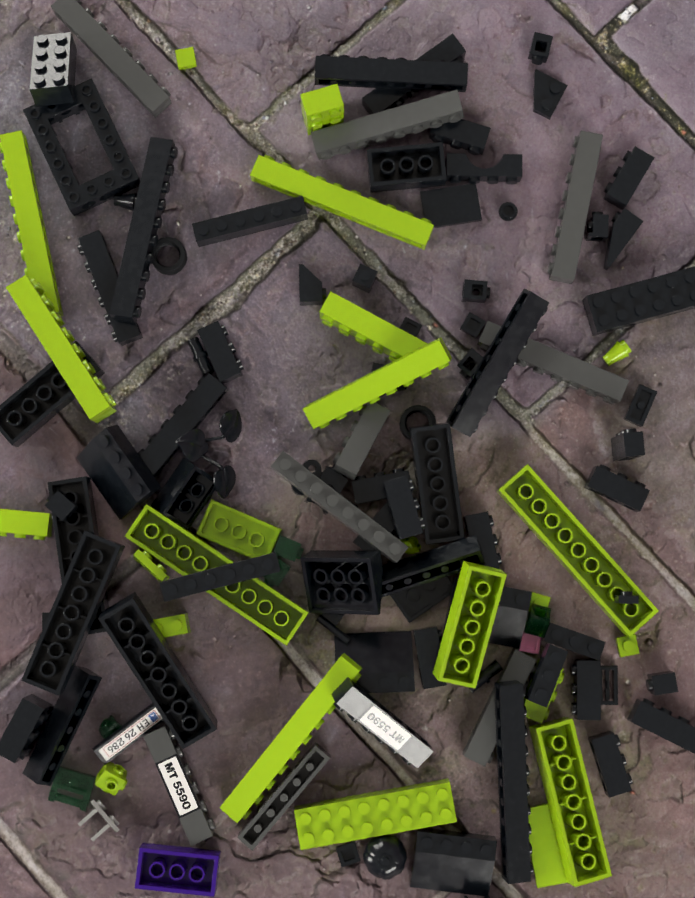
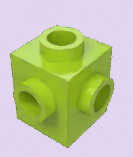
M108 762L97 773L95 785L105 793L115 796L119 790L122 791L128 782L126 779L127 770L119 764Z

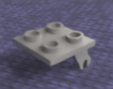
M93 799L89 802L94 809L78 823L79 826H82L96 812L107 822L91 838L92 841H95L109 827L116 833L120 830L117 827L120 823L113 815L107 816L104 812L107 808L100 800L95 802Z

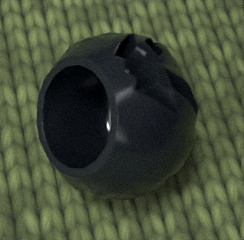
M388 834L369 840L363 853V860L368 871L375 877L384 880L392 879L403 871L407 860V852L400 839Z

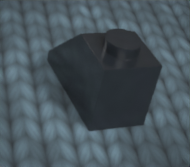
M299 264L300 306L323 305V300H326V288H322V282L303 264Z

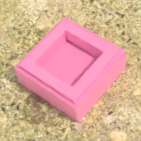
M523 632L519 651L539 654L542 635Z

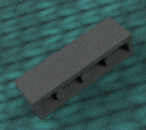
M377 403L363 405L359 412V415H361L360 420H355L350 429L353 431L350 437L346 436L342 443V447H344L342 453L338 452L333 460V463H335L333 470L352 480L355 479L391 410Z

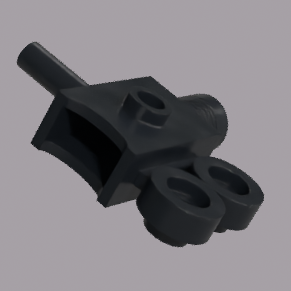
M308 460L303 464L308 470L309 466H314L315 472L313 474L339 494L349 480L344 475L333 470L335 463L332 468L327 466L323 472L321 471V465L316 460ZM291 485V489L296 495H304L297 488ZM307 497L306 500L304 501V502H306V503L311 502V503L316 504L315 502H313V501H312L310 498H308V497ZM321 508L323 510V514H328L327 511Z

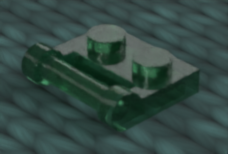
M60 766L53 780L48 801L79 807L80 810L86 812L96 776ZM58 789L83 795V800L60 794Z

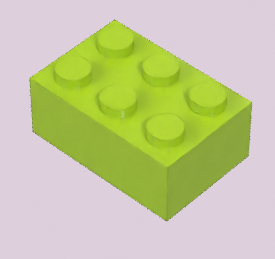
M338 84L300 94L302 116L308 135H311L313 131L344 123V104Z

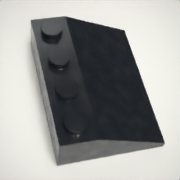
M118 425L107 427L101 431L77 456L78 461L119 520L123 519L162 488Z
M311 550L300 558L309 613L380 614L383 578L380 551Z
M453 577L443 634L459 579L457 577ZM503 587L488 643L519 649L529 612L532 592Z
M411 631L345 633L351 638L347 644L334 635L335 663L345 653L361 666L362 669L359 673L362 676L356 684L367 693L415 692Z
M432 828L416 829L410 887L477 896L489 895L496 855V838L489 835Z

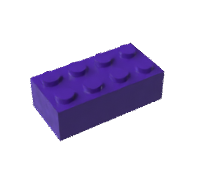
M142 843L139 847L135 889L214 897L217 891L221 851Z

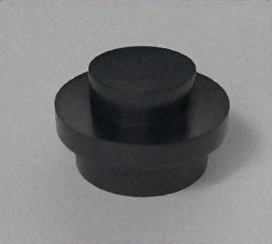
M506 202L500 206L499 216L502 220L512 221L516 218L518 210L513 203Z

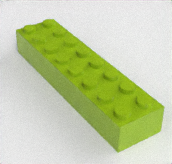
M24 275L8 285L6 289L89 419L98 424L117 412L114 407L117 405L115 400L107 392L105 393L106 386L102 380L94 376V373H96L94 367L86 359L84 360L86 355L80 346L78 347L76 343H73L75 341L74 336L66 327H63L65 322L55 310H52L55 307L51 300L47 299L45 294H42L45 291L40 283L34 278L30 279L27 275Z
M562 717L529 726L567 883L578 887L611 877L612 873L573 718Z
M448 778L296 805L294 807L300 850L457 822L451 785Z

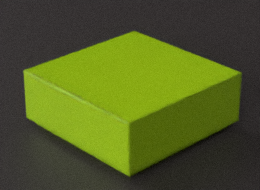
M193 47L175 50L179 70L197 67Z

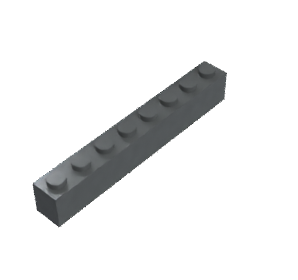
M57 0L53 3L51 8L54 14L155 118L171 104L169 97L171 94L165 87L160 88L157 84V79L151 73L148 75L144 71L145 67L140 61L137 60L135 62L131 58L133 56L126 47L122 48L119 45V40L113 34L109 35L106 32L107 28L101 21L97 22L94 19V14L88 8L84 9L81 6L82 2L80 0Z
M453 90L311 132L318 159L327 160L337 154H348L354 149H365L375 143L383 144L389 139L403 138L406 134H417L427 128H438L444 123L458 122L464 118L458 90Z
M581 130L579 135L574 137L572 147L575 148V152L571 154L569 165L572 166L571 172L567 173L565 183H568V187L562 195L564 207L560 208L558 219L561 222L560 226L556 227L554 235L557 238V242L553 244L551 255L554 256L553 262L549 263L547 273L550 274L549 280L572 284L575 280L603 139L602 134Z
M490 321L486 322L477 343L481 350L487 352L501 326ZM530 338L527 340L526 347L521 350L516 365L533 368L532 371L537 374L543 375L545 373L550 375V379L556 382L564 381L568 383L570 388L576 390L579 388L583 389L587 395L602 397L604 402L611 405L621 402L629 382L625 378Z
M282 451L272 464L271 469L377 551H380L382 555L393 563H397L408 549L407 545L286 452Z

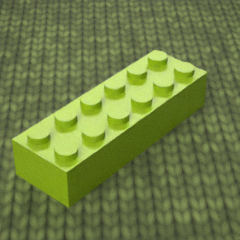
M331 291L319 311L320 319L324 325L330 328L332 326L338 328V332L347 337L349 335L355 337V341L365 346V344L372 346L374 352L381 355L385 353L391 361H395L428 344Z
M463 561L433 670V675L438 681L476 689L507 576L501 569Z

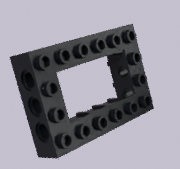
M92 78L75 86L74 103L38 107L34 104L23 109L65 202L74 216L113 199L115 195H122L139 187L140 179ZM86 110L113 170L80 185L51 125L56 122L61 123L63 119L74 114L78 115L80 111Z

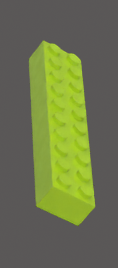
M528 464L496 491L625 636L631 637L659 612ZM620 591H632L633 595L639 596V604L615 603V595H620Z
M149 504L145 505L124 536L182 576L235 563ZM258 577L206 591L286 646L309 613Z

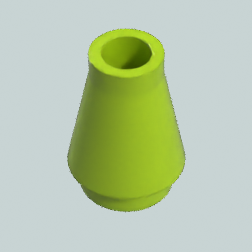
M622 339L620 342L617 341L602 359L610 366L628 357L632 351Z

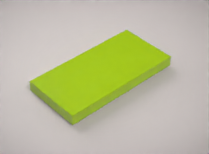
M211 499L196 535L249 558H255L272 553L282 529Z
M548 803L530 806L531 814L528 816L531 825V835H529V842L532 846L531 861L536 887L542 888L567 883Z

